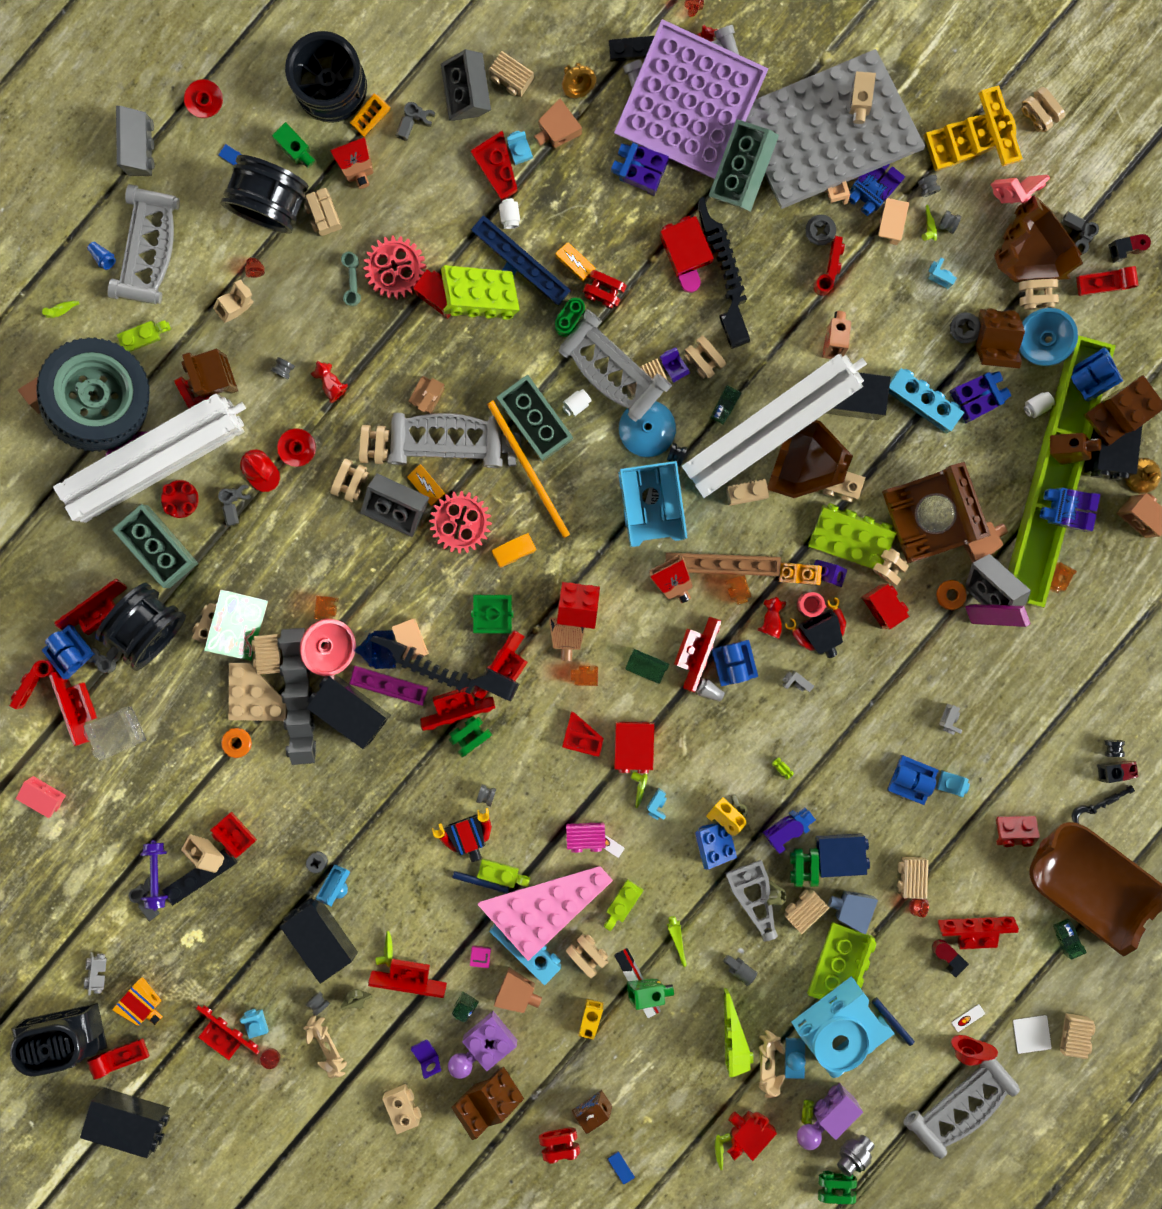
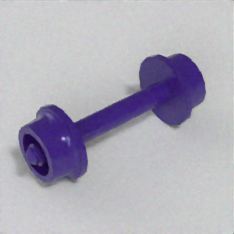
M152 840L149 844H143V851L140 853V856L150 855L151 896L141 897V900L144 901V909H152L155 912L158 908L165 907V900L168 898V895H159L158 855L167 854V851L164 850V843H156L155 840Z

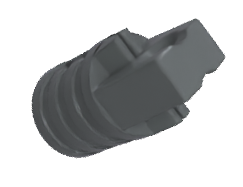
M726 955L723 959V962L730 967L729 972L744 982L746 986H749L755 980L758 972L745 964L739 957L735 960L730 955Z

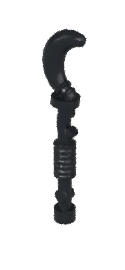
M1130 785L1125 790L1112 794L1094 806L1076 807L1072 812V821L1079 824V816L1082 813L1096 814L1100 807L1106 808V805L1118 801L1120 797L1135 792L1133 786Z

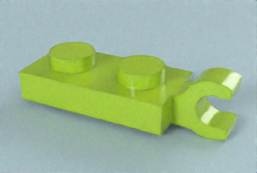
M165 320L158 322L156 325L153 321H149L117 334L120 345L126 351L132 352L161 340L159 334L172 329L169 322L166 323Z
M482 858L477 876L479 879L514 888L515 883L528 887L531 877L518 874L519 868Z
M628 879L626 880L607 909V913L610 916L605 922L604 928L611 932L617 920L623 923L644 891L641 887Z

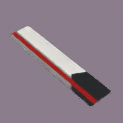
M628 948L614 955L628 981L644 980ZM659 1006L643 1009L647 1018L661 1012Z

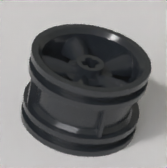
M328 31L312 32L300 38L290 49L285 64L286 78L300 106L308 115L322 122L334 123L350 118L361 108L367 95V79L354 47L344 37ZM333 56L331 68L323 69L318 58ZM349 62L354 68L353 77L343 79L340 72ZM305 70L316 76L315 83L301 85ZM341 90H344L341 95L336 96ZM318 93L326 96L325 100H317L314 97Z
M237 155L235 160L237 164L233 166L232 176L227 189L224 191L226 198H222L220 204L231 213L256 225L273 231L291 234L293 231L292 225L296 223V215L301 201L305 198L304 192L308 190V184L294 173L271 162L249 155Z
M148 583L138 585L125 595L108 613L96 632V639L99 642H103V645L107 648L115 646L124 654L123 662L127 665L131 664L130 667L134 671L142 669L161 653L178 633L186 618L183 612H178L176 606L167 607L159 601V592L152 589Z

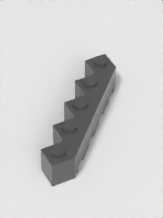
M305 628L282 629L281 637L278 638V648L282 649L284 656L283 665H280V675L284 676L286 683L285 692H282V702L286 703L288 710L287 719H284V729L288 730L290 737L289 746H286L287 758L290 757L292 765L315 763L316 741L313 740V730L315 729L314 714L307 709L309 705L307 701L312 695V687L309 685L311 671L303 664L300 656V643L306 632Z

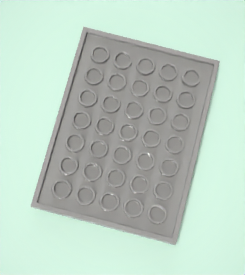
M876 49L755 99L745 121L770 129L779 135L764 175L781 209L824 192L828 188L838 186L842 182L850 181L924 150L925 147ZM856 71L876 73L872 107L863 124L854 123V115L849 114L852 84Z

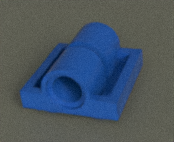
M1105 347L1075 365L1072 372L1073 375L1071 376L1073 383L1087 402L1123 381L1109 351Z
M68 625L63 631L50 635L45 641L47 646L42 649V652L63 679H69L94 655L73 625Z
M749 640L712 649L720 686L741 683L758 677Z
M901 755L887 790L925 805L927 797H930L935 789V778L938 769Z
M721 824L704 825L695 832L704 869H711L737 858L732 835L728 834Z

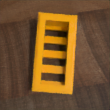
M374 93L350 121V124L365 137L390 111L391 107ZM376 103L382 107L380 110L375 106ZM370 109L376 113L375 116L369 112ZM365 114L371 119L370 122L363 117ZM359 120L366 125L365 128L358 123Z

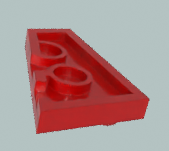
M502 130L470 151L501 201L518 191Z

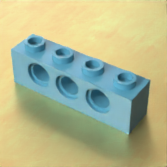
M899 369L890 380L889 394L944 433L951 432L964 414L960 410L961 407L955 402L950 403L941 392L933 391L924 380L919 381L913 377L914 374L910 370ZM906 384L912 385V393L906 391ZM922 395H926L928 397V404H924L922 402ZM938 406L944 408V415H940L937 412Z
M495 924L491 926L489 932L544 985L561 969V960L556 954H550L546 950V945L528 961ZM538 956H542L546 961L539 964L535 959Z

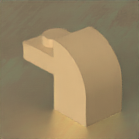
M239 280L234 282L230 293L217 298L213 309L224 323L235 319L253 304L250 289Z

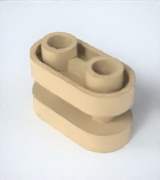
M1040 87L1034 92V97L1029 96L1022 102V112L1025 116H1029L1033 121L1035 129L1039 132H1047L1053 127V122L1058 123L1065 117L1063 108L1045 87Z
M1058 279L1019 282V291L1025 292V297L1020 298V307H1024V310L1036 309V306L1055 308V304L1059 303V295L1052 294V290L1058 288ZM1033 291H1044V295H1033Z
M702 335L696 340L698 347L694 348L691 345L684 350L686 353L684 357L689 364L693 363L698 368L696 372L702 379L706 377L709 380L715 375L712 370L715 366L721 370L727 364L707 338ZM704 352L711 361L707 363L700 354Z
M362 425L359 449L360 463H369L370 458H375V464H384V461H387L388 449H386V442H389L390 430H387L386 426H377V430L372 431L371 425ZM371 439H376L375 450H370Z
M345 458L330 493L338 497L343 492L345 493V500L352 503L354 500L357 501L362 491L360 490L361 484L367 481L369 472H367V467L359 465L357 469L352 468L353 461ZM352 475L353 478L348 487L345 483L348 476Z
M890 548L889 551L884 550L881 558L885 560L883 565L876 563L873 571L888 583L897 586L901 580L897 576L898 572L905 573L909 566L906 564V559L901 557L899 552Z
M582 934L577 939L580 945L576 948L571 944L566 949V952L588 977L593 978L597 974L595 967L599 965L603 968L609 963L607 960L609 956L602 948L599 950L594 945L596 942L589 934L587 936ZM584 951L593 958L590 962L582 955Z

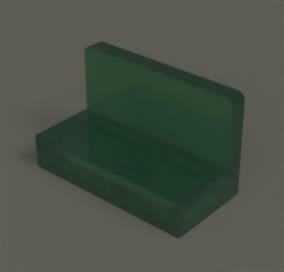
M633 648L625 669L660 684L670 664Z

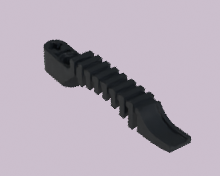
M702 197L698 201L702 229L705 236L713 234L708 236L706 241L708 245L720 241L714 244L711 250L713 254L723 250V252L718 253L719 256L716 258L718 262L726 260L722 262L720 267L721 270L729 269L723 275L724 280L731 278V280L726 281L725 288L729 289L732 287L733 289L727 291L725 297L726 299L730 298L732 303L728 312L719 315L728 343L731 349L750 343V337L738 305L745 303L747 300L746 295L741 296L745 288L744 285L741 286V276L738 277L739 269L735 267L736 259L732 257L734 252L732 248L730 249V240H727V230H724L723 224L711 218L705 199Z
M373 636L370 640L388 648L393 653L396 663L402 665L401 667L405 669L409 667L411 668L410 671L414 673L418 671L422 676L428 675L429 679L432 680L438 679L439 683L445 682L449 687L455 686L458 691L467 687L465 692L470 694L473 687L478 686L505 700L512 701L520 685L518 682L489 668H486L483 676L474 679L468 678L469 673L464 672L459 680L457 679L459 674L457 671H454L451 677H447L449 670L445 668L440 674L438 673L440 666L437 664L430 670L429 667L432 663L430 660L425 661L424 666H421L420 663L424 657L422 654L417 655L414 663L411 662L417 649L415 647H410L404 659L402 656L407 648L406 645L378 636Z

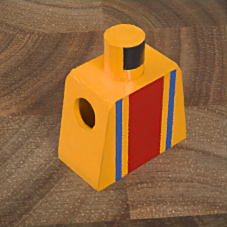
M143 977L132 986L112 1009L137 1026L146 1018L155 1026L163 1017L155 1010L160 1004L161 999Z

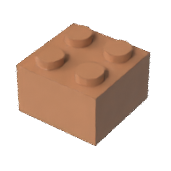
M1149 493L1131 496L1116 513L1144 538L1160 537L1162 535V506Z

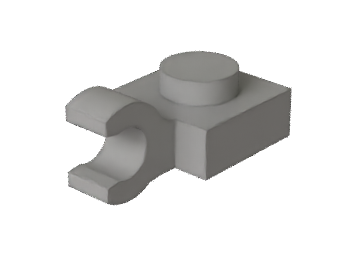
M503 433L501 434L502 454H508L509 467L517 466L516 454ZM513 433L521 447V433Z

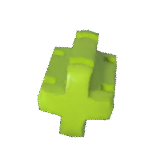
M776 758L772 762V765L776 766V770L782 776H785V779L788 780L793 776L794 772L790 771V768L783 761L781 762L780 758Z
M806 1099L803 1102L801 1122L803 1124H811L814 1101Z

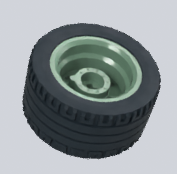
M96 337L74 339L72 342H66L64 345H60L58 349L53 350L54 352L50 353L49 357L45 359V363L42 364L39 376L37 377V399L41 416L54 436H58L59 440L64 441L65 444L68 443L71 447L91 452L113 450L115 447H120L123 443L126 444L128 440H131L144 423L150 397L147 375L143 370V366H140V362L135 359V356L131 355L130 351H126L123 346H119L117 343L114 344L110 340L97 339ZM85 376L87 380L80 382L79 377ZM105 376L107 382L101 381L100 377ZM71 392L77 395L75 399L69 397ZM117 393L118 399H112L111 395ZM94 394L97 395V399H98V400H96V399H95L94 401H91V400H90V395H91L92 397H93ZM87 409L88 414L82 416L80 412ZM103 409L109 412V414L107 416H103L101 414V410Z

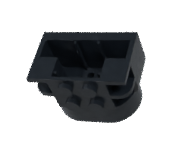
M98 1003L23 1019L11 1028L14 1039L10 1048L11 1062L17 1071L30 1077L67 1070L76 1066V1063L81 1062L84 1058L93 1056L99 1050L108 1048Z

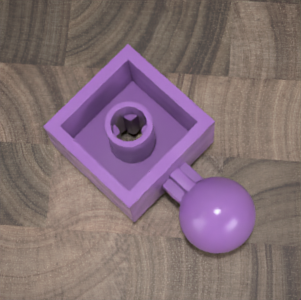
M494 1011L464 1034L462 1042L469 1052L466 1054L457 1053L450 1058L448 1062L449 1073L457 1079H463L471 1073L472 1063L476 1060L488 1071L517 1047L516 1037Z
M840 1083L837 1086L831 1087L828 1095L823 1100L820 1099L814 1106L813 1111L817 1121L813 1125L805 1124L801 1126L797 1132V1141L802 1148L814 1150L820 1145L822 1140L821 1133L824 1130L837 1140L863 1113L856 1098Z

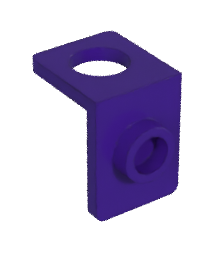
M815 560L814 565L822 566L821 581L842 587L847 569L832 563ZM841 571V577L837 581L838 573Z
M424 1040L411 1047L412 1053L421 1064L424 1079L441 1071L439 1055L428 1040ZM430 1064H436L433 1070L426 1071Z

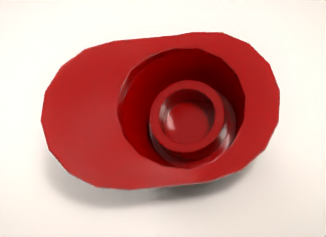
M257 449L250 450L243 455L240 461V469L251 485L262 492L274 490L279 484L280 472L271 459L263 451Z
M957 1035L951 1040L952 1047L955 1049V1057L965 1065H979L982 1061L993 1060L998 1056V1051L993 1045L969 1036Z

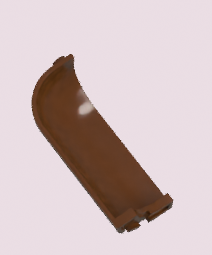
M1067 822L1057 827L1047 838L1042 840L1030 865L1029 875L1031 882L1041 895L1123 957L1138 948L1140 939L1146 930L1143 927L1149 918L1153 921L1162 911V883L1092 830L1081 824Z

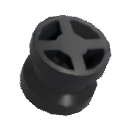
M673 442L667 461H677V465L681 466L688 448H681Z
M1105 740V745L1107 746L1105 756L1125 757V752L1123 751L1124 740Z

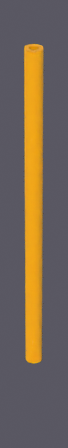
M494 400L489 402L487 405L557 528L563 538L569 536V531Z

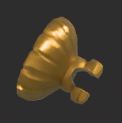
M576 63L575 67L571 68L569 64L564 68L565 75L562 81V89L565 95L575 99L586 96L594 89L596 76L590 67Z
M1139 458L1137 474L1131 475L1125 480L1127 486L1133 492L1143 494L1155 490L1161 481L1162 475L1160 467L1156 462L1149 458Z

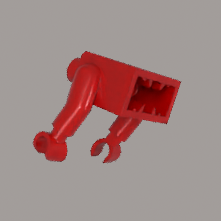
M736 1111L733 1112L728 1119L734 1125L731 1130L733 1136L731 1139L732 1147L727 1152L734 1161L741 1156L743 1151L754 1161L777 1135L775 1127L760 1112L752 1113L747 1111L743 1117Z

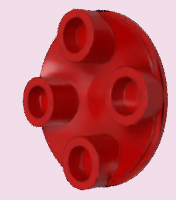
M175 480L164 485L161 503L166 514L175 518H185L196 510L199 496L196 488L191 483L184 480Z

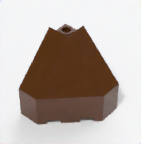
M1032 195L1028 201L1017 207L1014 213L1016 218L1013 224H1009L1003 236L1005 241L1001 249H997L994 255L998 269L1015 283L1027 280L1071 279L1069 273L1083 264L1080 257L1082 253L1051 209L1037 196Z
M815 420L782 443L767 488L770 491L791 498H797L844 483L853 455L821 421Z

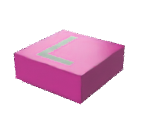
M472 946L470 966L489 968L491 948Z

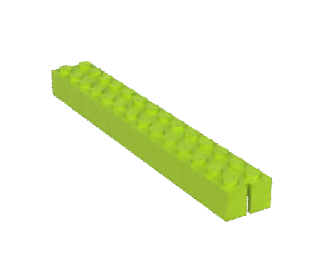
M1079 335L1074 351L1064 361L1054 398L1055 405L1051 409L1008 568L1009 572L1013 573L1018 580L1031 590L1026 605L1045 608L1066 527L1049 524L1048 520L1040 518L1042 507L1051 508L1052 501L1044 500V492L1047 489L1057 488L1077 490L1084 461L1061 465L1050 455V436L1084 433L1091 439L1093 427L1084 414L1101 402L1103 393L1087 402L1072 381L1073 368L1104 347L1113 358L1116 345Z

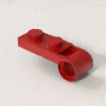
M835 236L832 240L827 273L821 275L814 283V291L820 296L827 295L834 286L835 276L840 274L842 263L839 262L840 255H843L845 244L842 243L843 237ZM819 282H826L828 289H822Z
M1136 266L1076 277L1079 296L1126 290L1139 286Z
M48 659L35 662L30 672L22 677L20 688L11 696L12 702L9 705L16 710L24 708L40 678L49 677L50 673L57 671ZM44 663L48 666L47 673L42 670Z
M141 1038L96 1055L87 1060V1064L93 1080H96L114 1070L144 1060L150 1055L144 1039Z

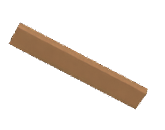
M666 553L665 562L682 554L689 573L780 576L781 557Z

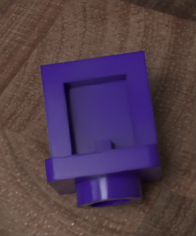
M676 347L667 350L660 356L662 367L673 383L690 374Z

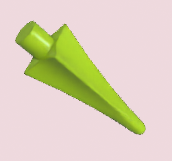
M670 916L668 918L669 924H667L668 930L679 953L682 966L686 967L680 921H677L675 916Z

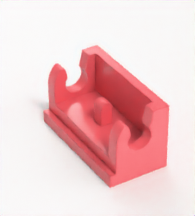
M33 776L24 781L16 800L50 818L54 811H58L66 795Z

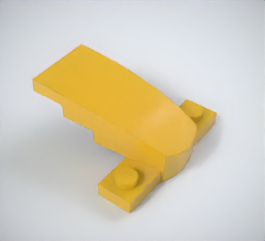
M999 85L981 90L978 93L985 112L984 115L969 117L964 121L948 124L944 128L926 132L923 135L935 171L968 161L995 148L997 149L1002 167L1020 162L1023 159L1016 139L1015 120L1010 111L1006 109Z

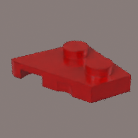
M571 711L562 748L599 757L604 738L575 712Z

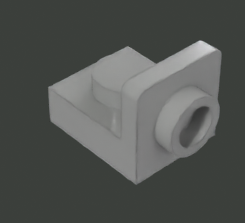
M796 671L788 672L782 680L784 682L782 686L786 689L789 688L793 681L796 682L794 686L802 692L804 690L810 692L814 687Z
M947 704L939 722V725L944 727L943 731L952 735L955 732L962 733L961 729L953 726L960 716L959 707Z

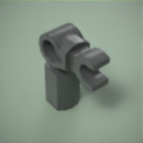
M408 102L404 107L405 117H402L395 136L407 141L414 125L413 120H421L424 125L431 127L432 122L428 121L426 117H435V112L432 110L424 111L416 103Z
M1067 211L1061 223L1077 232L1081 231L1080 239L1075 242V245L1077 247L1079 244L1082 245L1083 250L1081 253L1085 254L1089 249L1088 243L1099 232V226L1094 222L1086 223L1083 218Z
M241 485L237 490L235 488L222 489L219 492L218 498L224 503L222 509L226 526L239 524L236 506L232 502L238 501L239 498L243 500L251 498L250 495L244 496L242 494L244 489L249 488L248 485Z
M114 646L109 649L106 654L107 657L100 655L98 649L90 648L94 656L87 662H94L95 666L102 673H111L116 669L115 662L119 661L123 653Z
M149 876L145 880L144 885L140 884L132 889L128 896L131 902L138 903V908L150 922L160 913L158 910L154 912L152 909H144V901L141 900V897H146L149 894Z

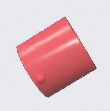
M815 592L804 593L797 600L798 611L806 617L819 616L824 611V608H826L823 597Z

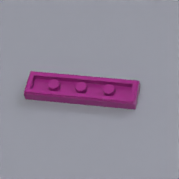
M969 604L965 607L971 624L1027 627L1031 624L1024 606Z
M356 665L349 682L350 685L421 706L424 704L428 691L426 686Z

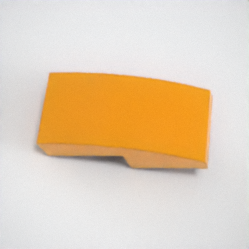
M529 533L493 549L491 552L499 568L516 562L519 558L534 553L537 549Z
M781 563L779 582L820 585L822 566Z

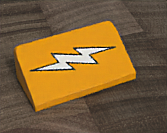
M566 243L555 253V257L582 282L590 276L592 270L596 269L570 243Z
M421 464L407 476L421 494L429 497L428 503L431 506L446 495Z

